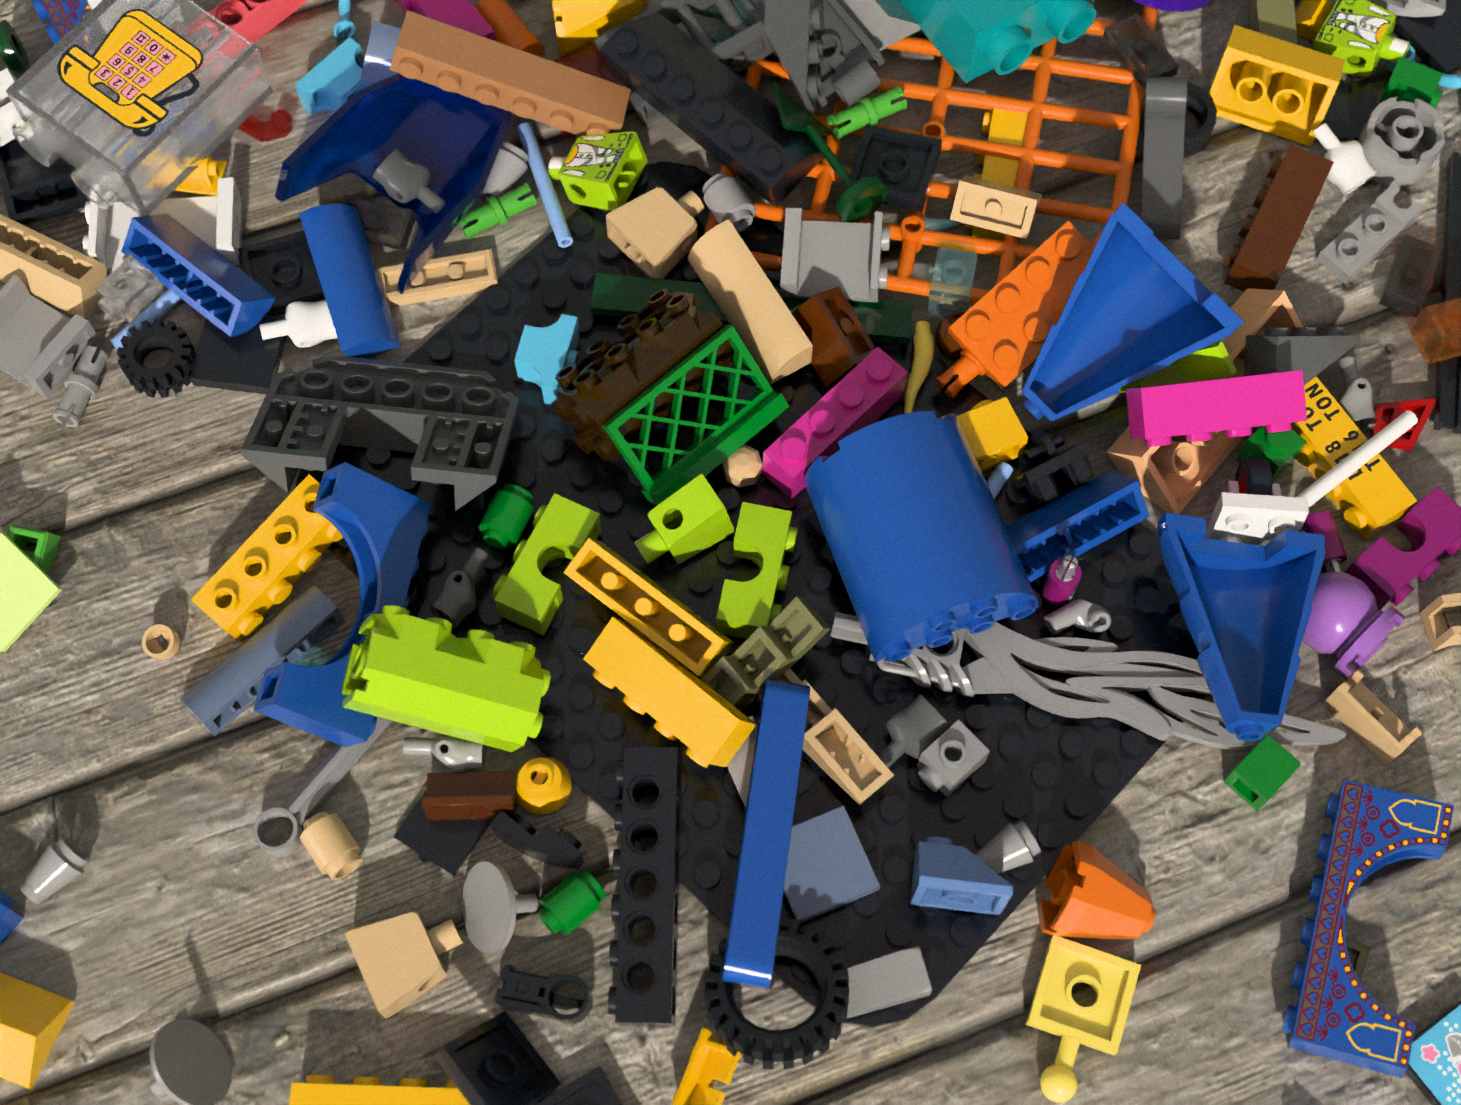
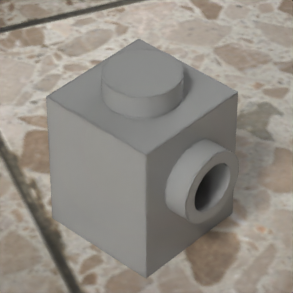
M957 720L921 753L917 763V767L920 769L918 774L934 792L940 790L948 798L985 763L990 750L960 720Z

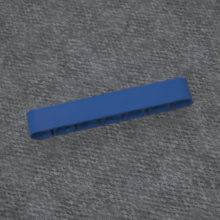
M771 679L765 680L723 962L722 981L769 988L810 686Z

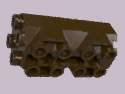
M668 289L655 292L648 298V305L637 314L628 315L618 323L617 329L620 332L618 341L611 344L607 339L594 342L586 350V356L576 364H570L557 373L555 379L559 383V387L556 391L557 398L551 403L552 408L563 421L570 423L576 432L573 434V439L585 453L589 454L594 450L603 460L607 461L610 459L615 461L621 453L602 425L724 328L720 318L711 309L703 313L696 307L702 301L695 294L681 291L670 294ZM728 340L717 349L716 366L725 367L733 361L734 354L729 353L733 348ZM706 357L699 363L706 364ZM693 367L686 373L685 391L696 392L702 387L705 368ZM714 370L713 377L720 371ZM675 383L668 388L675 389ZM662 392L655 398L652 416L666 417L671 413L674 393ZM683 395L682 403L690 396ZM642 408V409H641L639 412H637V413L643 414L644 408ZM631 417L618 428L627 442L636 443L639 440L642 419ZM651 421L650 430L654 428L659 423V421Z

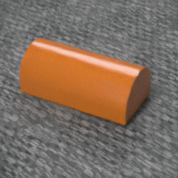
M480 0L476 4L475 8L495 31L496 42L539 57L545 55L544 45L506 0Z

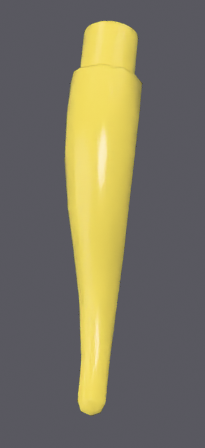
M918 321L914 325V359L907 382L904 414L912 412L917 393L928 375L933 361L934 337L931 334L930 323L927 321Z

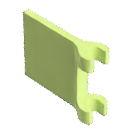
M0 526V652H6L62 589L7 536Z

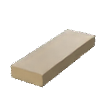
M492 248L377 268L389 308L482 292L489 286L498 285Z

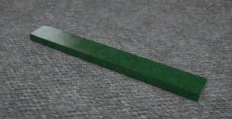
M603 273L595 274L590 307L592 315L625 318L628 315L637 314L648 305L647 300L652 294L662 289H668L670 294L677 291L695 294L702 301L696 306L700 311L706 313L711 309L720 318L724 327L730 325L703 283ZM776 290L782 298L781 290ZM782 298L791 313L808 300ZM878 300V302L848 301L871 341L909 345L913 303Z

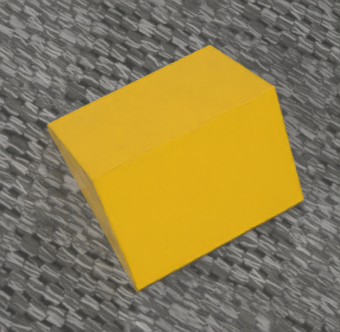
M0 972L1 1078L32 1090L75 1003L74 1001Z

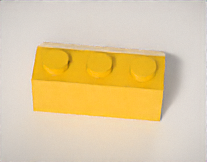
M1234 25L1210 88L1209 96L1214 101L1218 117L1311 147L1316 137L1313 132L1322 124L1339 85L1345 60Z

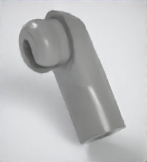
M1082 599L1074 600L1044 616L1045 624L1053 635L1070 626L1094 633L1103 632L1109 628L1112 620L1111 615L1105 608Z

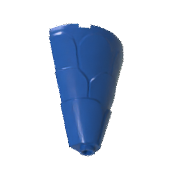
M1124 202L1117 208L1115 213L1110 215L1083 274H1080L1076 280L1058 323L1051 326L1023 387L1022 393L1027 398L1022 404L1038 420L1045 415L1052 422L1117 394L1120 387L1171 366L1172 362L1230 336L1234 330L1244 323L1215 292H1211L1152 234L1153 231Z
M1165 512L1157 525L1158 541L1163 561L1180 602L1179 605L1183 619L1199 653L1197 658L1198 665L1226 730L1236 734V738L1242 741L1260 740L1264 737V733L1280 725L1301 661L1298 653L1312 612L1311 603L1326 553L1324 548L1325 537L1319 534L1284 530L1265 546L1203 538L1207 534L1206 518Z

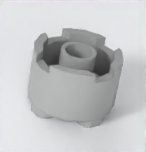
M1392 97L1379 103L1371 113L1357 140L1362 145L1368 162L1377 171L1372 179L1381 184L1386 190L1393 184L1399 185L1401 189L1404 186H1410L1422 180L1445 145L1446 139L1444 140L1442 129L1445 124L1444 119L1434 107L1423 100L1415 99L1414 103L1396 101L1397 97Z

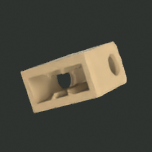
M656 187L609 212L606 215L607 235L649 278L663 279L696 243L697 223L694 217L704 210V205L699 196L693 191L687 192L676 201L663 188Z
M417 911L344 933L376 1008L385 1019L392 1017L447 976V972L439 955L463 944L452 919L427 930Z

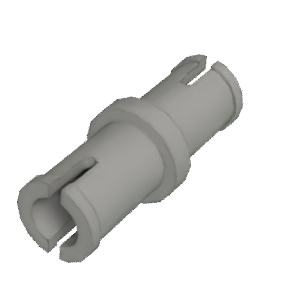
M85 346L83 348L82 355L73 374H69L64 381L66 389L57 409L53 413V418L61 424L68 410H70L71 413L65 424L67 427H78L89 399H93L97 394L98 386L96 383L105 364L109 360L108 354L100 350L94 363L91 362L97 347Z

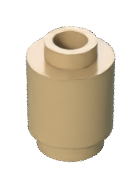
M320 812L303 824L304 831L300 835L301 842L321 873L324 875L328 874L332 881L346 877L362 864L363 860L359 855L361 848L337 813L327 815L326 812Z

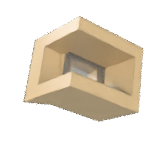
M1461 593L1440 595L1420 612L1432 652L1448 646L1461 645Z

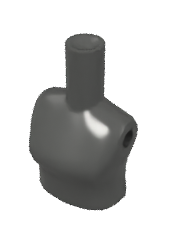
M396 148L379 165L372 176L373 179L384 187L387 194L398 202L408 203L418 198L436 214L447 203L428 187L431 179L430 170L423 164L407 157L399 148Z
M475 548L462 569L454 570L447 576L439 596L429 607L431 613L436 618L449 621L453 628H457L462 620L476 609L474 580L490 557L485 551Z
M919 694L911 705L895 714L887 722L886 729L892 741L877 756L888 768L904 753L919 759L921 753L948 730L951 725Z

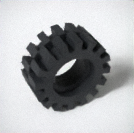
M155 319L154 326H150L148 320L141 322L142 330L138 331L135 326L130 328L129 332L132 337H122L120 342L124 348L118 347L117 354L120 358L118 359L119 366L136 391L141 394L145 391L148 397L155 398V393L158 391L161 398L169 397L168 389L172 388L175 394L182 391L179 387L181 382L186 386L192 382L188 373L191 374L196 352L181 326L177 328L175 322L168 320L165 326L162 319ZM168 348L173 352L170 361L159 368L149 369L143 364L146 356L154 350Z

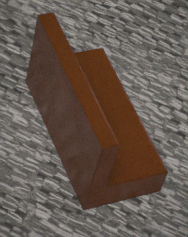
M839 286L814 294L792 313L813 345L811 364L825 388L831 386L850 370H853L876 348Z
M516 771L427 773L426 797H422L421 803L427 820L495 819L501 811L514 818L517 804L515 789Z

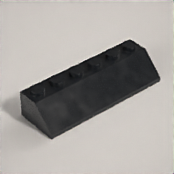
M660 13L626 21L600 48L609 72L776 208L824 157L806 132L783 129L778 108Z

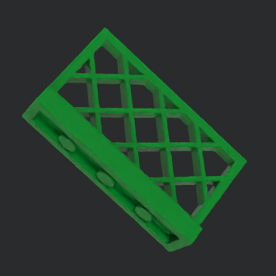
M726 325L604 423L602 427L644 487L641 491L651 504L659 505L698 475L703 474L704 477L790 406L782 393L774 392L733 325ZM727 340L734 349L732 368L715 365L717 349ZM706 357V364L699 363ZM742 364L744 365L746 370H741ZM693 367L705 368L701 393L684 390L686 373ZM714 370L731 372L727 397L710 394ZM740 374L750 375L759 389L747 400L736 399ZM675 383V389L668 388ZM662 392L674 393L670 418L652 416L655 398ZM683 395L700 397L696 422L679 420ZM709 399L726 401L724 417L716 425L706 424ZM735 403L741 404L735 409ZM642 408H644L643 414L637 413V412H639ZM631 417L642 419L639 444L627 442L618 429ZM651 421L669 423L665 447L648 445ZM678 424L695 427L693 444L686 450L675 449ZM705 428L710 429L707 433L704 434ZM631 448H637V449H638V450H637V456L635 455V453L633 452V450H632ZM647 450L664 452L662 469L651 478L644 468ZM674 454H680L673 460Z

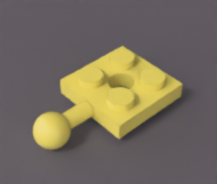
M1056 935L1050 938L1026 1025L1062 1037L1055 1065L1047 1067L1040 1078V1087L1043 1094L1049 1100L1061 1103L1070 1100L1077 1090V1078L1072 1068L1079 1044L1111 1055L1118 1053L1141 965ZM1082 982L1093 988L1096 998L1092 1006L1082 1007L1073 1000L1071 990L1074 984Z

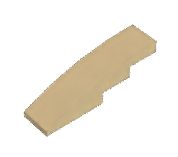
M788 669L777 679V681L810 686L802 749L859 805L894 776L836 708L831 710L806 680L801 681L791 669ZM762 694L756 698L760 704L762 700Z

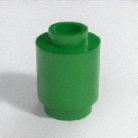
M505 484L502 490L495 493L479 525V530L484 535L483 540L498 549L516 546L534 511L532 506L534 497L519 486Z
M583 870L578 875L572 873L539 900L543 910L538 913V916L552 934L555 935L561 931L565 936H568L601 908L600 903L606 898V894L597 880L588 871Z

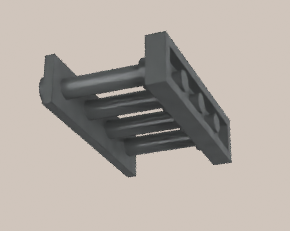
M663 0L632 18L636 19L660 13L675 26L682 22L697 44L735 74L774 52L765 34L763 22L759 21L752 26H747L731 0ZM713 4L716 5L735 34L719 45H714L695 15ZM623 24L608 29L602 36L594 40L604 64L605 61L600 48ZM635 92L629 96L634 112L642 126L662 116L660 112Z

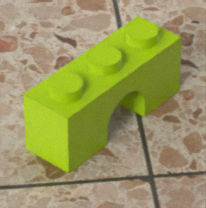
M555 493L548 505L542 504L538 509L533 521V527L535 528L528 540L523 539L518 544L513 556V562L515 563L508 576L503 574L499 578L493 590V598H495L494 602L498 615L543 636L563 601L560 584L544 577L541 574L543 568L547 563L557 558L573 560L587 539L597 540L602 531L600 513Z
M742 502L734 536L733 556L755 562L761 572L754 579L745 582L725 579L716 617V629L724 635L748 639L759 626H768L781 613L782 605L775 604L777 590H786L790 566L783 565L785 552H794L798 528L791 527L792 511Z

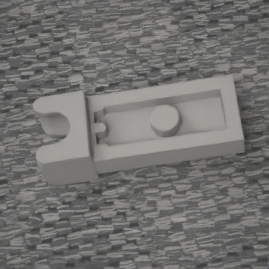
M1393 184L1375 200L1374 204L1319 253L1317 260L1345 284L1355 277L1390 243L1408 230L1422 212L1421 203L1416 202L1405 209L1399 208L1394 204V197L1400 191L1399 185Z

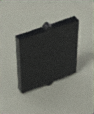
M1340 80L1321 124L1326 123L1339 141L1358 140L1371 113L1376 108L1372 83H1345L1343 80Z
M427 789L422 795V797H426ZM421 797L393 837L418 853L422 862L429 860L452 876H455L494 819L427 820L421 806Z

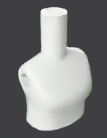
M1326 123L1313 132L1327 151L1323 158L1334 162L1327 179L1336 185L1344 196L1366 183L1377 173L1368 162L1364 149L1358 141L1340 142Z
M326 299L317 302H292L286 308L285 319L259 324L263 340L289 335L295 346L299 348L313 347L325 340L337 339Z

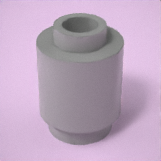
M719 173L712 176L703 186L705 204L718 224L729 219L737 232L744 231L751 225L756 214V207L736 178L730 177L727 173Z

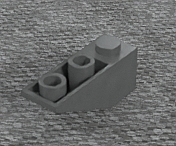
M765 0V34L807 111L815 114L816 98H820L822 94L820 75L817 74V64L823 62L822 43L820 39L818 40V31L824 29L822 6H816L814 0Z
M1264 327L1263 335L1246 336L1244 376L1303 370L1305 385L1361 341V335H1344V327H1319V334H1317V327H1292L1291 335H1289V328Z

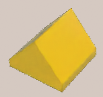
M1329 0L1301 1L1295 12L1297 35L1314 42L1333 8Z

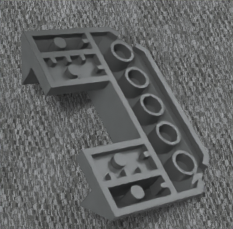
M324 355L312 360L313 367L298 373H295L290 368L275 375L241 448L242 456L287 493L299 468L309 471H327L338 445L416 453L411 465L412 480L454 485L456 511L497 482L518 412L519 399L510 391L502 392L496 386V379L487 371Z

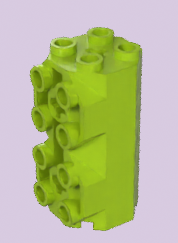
M394 605L383 606L381 614H371L362 622L358 633L366 635V638L360 645L353 644L348 657L342 683V694L347 695L342 700L343 708L509 752L524 746L527 737L536 738L543 722V714L538 712L541 696H544L548 690L551 673L549 670L541 668L540 661L534 657L536 648L533 645L525 642H511L508 644L494 640L493 634L483 630H469L467 638H457L451 633L452 624L449 621L434 617L427 618L426 620L409 615L410 612L407 609Z

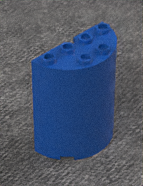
M917 411L878 421L838 441L839 451L830 457L819 456L809 467L804 477V484L875 662L887 659L889 662L901 660L910 655L912 649L927 644L930 648L942 646L953 639L952 632L959 629L967 628L971 634H977L990 629L995 624V621L1011 617L1012 620H1019L1035 612L1039 604L1036 594L961 422L954 415L949 413L944 418H937L934 411Z

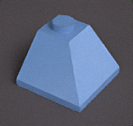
M929 837L926 838V842H918L914 852L910 905L994 915L1001 914L1012 897L1013 886L964 846L953 845L951 839Z

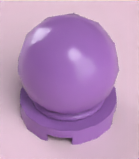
M1330 571L1319 574L1311 603L1312 612L1302 641L1305 645L1319 653L1335 654L1339 661L1333 669L1344 679L1348 680L1355 671L1351 665L1353 664L1357 669H1360L1388 640L1386 636L1394 626L1398 628L1406 617L1393 606L1389 607L1385 612L1378 610L1375 595L1360 579L1343 572Z

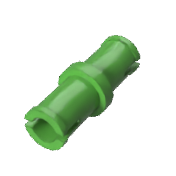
M894 86L892 89L870 99L865 96L856 105L834 115H829L827 117L828 126L833 124L837 126L844 122V124L830 130L832 135L838 140L842 136L866 125L876 126L878 125V120L900 110L907 109L906 99L891 102L904 96V92L899 86Z
M525 182L522 186L498 198L493 195L487 198L486 204L457 216L460 227L473 221L477 222L463 230L466 238L469 240L497 224L502 227L508 224L507 219L537 206L534 194L518 201L519 198L532 191L529 185Z

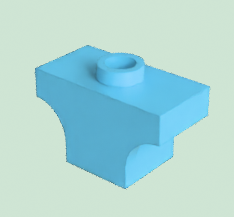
M350 37L346 39L326 58L320 59L312 70L295 83L302 107L312 115L322 110H333L348 120L374 97L371 83L361 81L364 57L361 46Z
M561 314L559 320L548 327L524 326L514 359L517 377L520 380L537 384L542 389L543 400L546 404L551 405L557 398L556 391L559 387V383L555 379L557 373L564 367L576 364L579 361L580 353L576 351L580 338L578 317Z

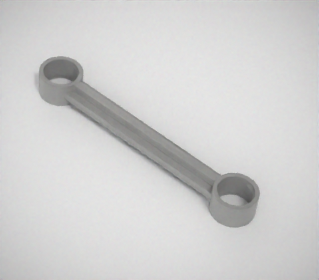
M377 717L376 727L366 742L348 747L337 744L282 808L267 809L257 817L253 826V836L256 843L265 853L273 857H285L292 854L301 844L300 835L303 832L301 825L392 720ZM276 819L290 820L293 824V832L287 842L280 846H270L265 843L263 834L269 823Z

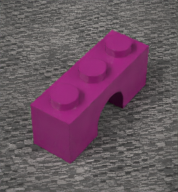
M1438 486L1413 507L1396 527L1409 539L1412 545L1411 552L1396 549L1381 536L1353 561L1345 571V573L1360 579L1375 595L1378 610H1382L1389 602L1397 607L1415 590L1410 585L1415 578L1419 577L1425 581L1442 565L1437 559L1445 551L1453 556L1461 548V507Z

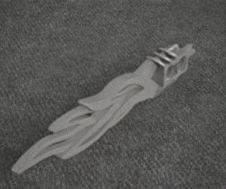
M835 612L830 637L868 645L857 616ZM995 621V624L990 629L981 633L971 634L967 628L952 632L953 639L944 644L949 651L945 654L934 652L927 644L912 649V653L901 660L889 662L887 659L877 661L878 667L881 670L909 676L916 684L922 687L931 688L932 682L941 691L950 693L953 692V687L958 693L968 697H974V694L1013 693L1026 702L1056 715L1070 718H1112L1161 741H1166L1171 735L1195 743L1226 750H1249L1255 744V741L1239 740L1236 738V734L1228 732L1226 728L1198 716L1210 717L1223 722L1215 703L1173 693L1196 692L1211 695L1197 660L1180 655L1155 651L1115 652L1118 647L1113 643L1085 638L1053 637L1033 640ZM965 640L978 657V660L961 668L960 659ZM1071 650H1084V652L1071 651ZM870 652L869 661H874L872 653ZM1020 664L1044 671L1085 677H1073L1067 679L1065 683L1042 677ZM1147 691L1158 707L1203 732L1180 723L1142 699L1126 692ZM1057 694L1067 695V696L1074 697V698H1077V699H1080V700H1076V699H1072V698H1068V697H1063V696H1060V695H1057ZM1285 713L1281 724L1278 726L1298 733H1287L1275 729L1264 733V737L1268 734L1279 744L1298 746L1328 745L1339 742L1346 737V733L1341 729L1325 726Z

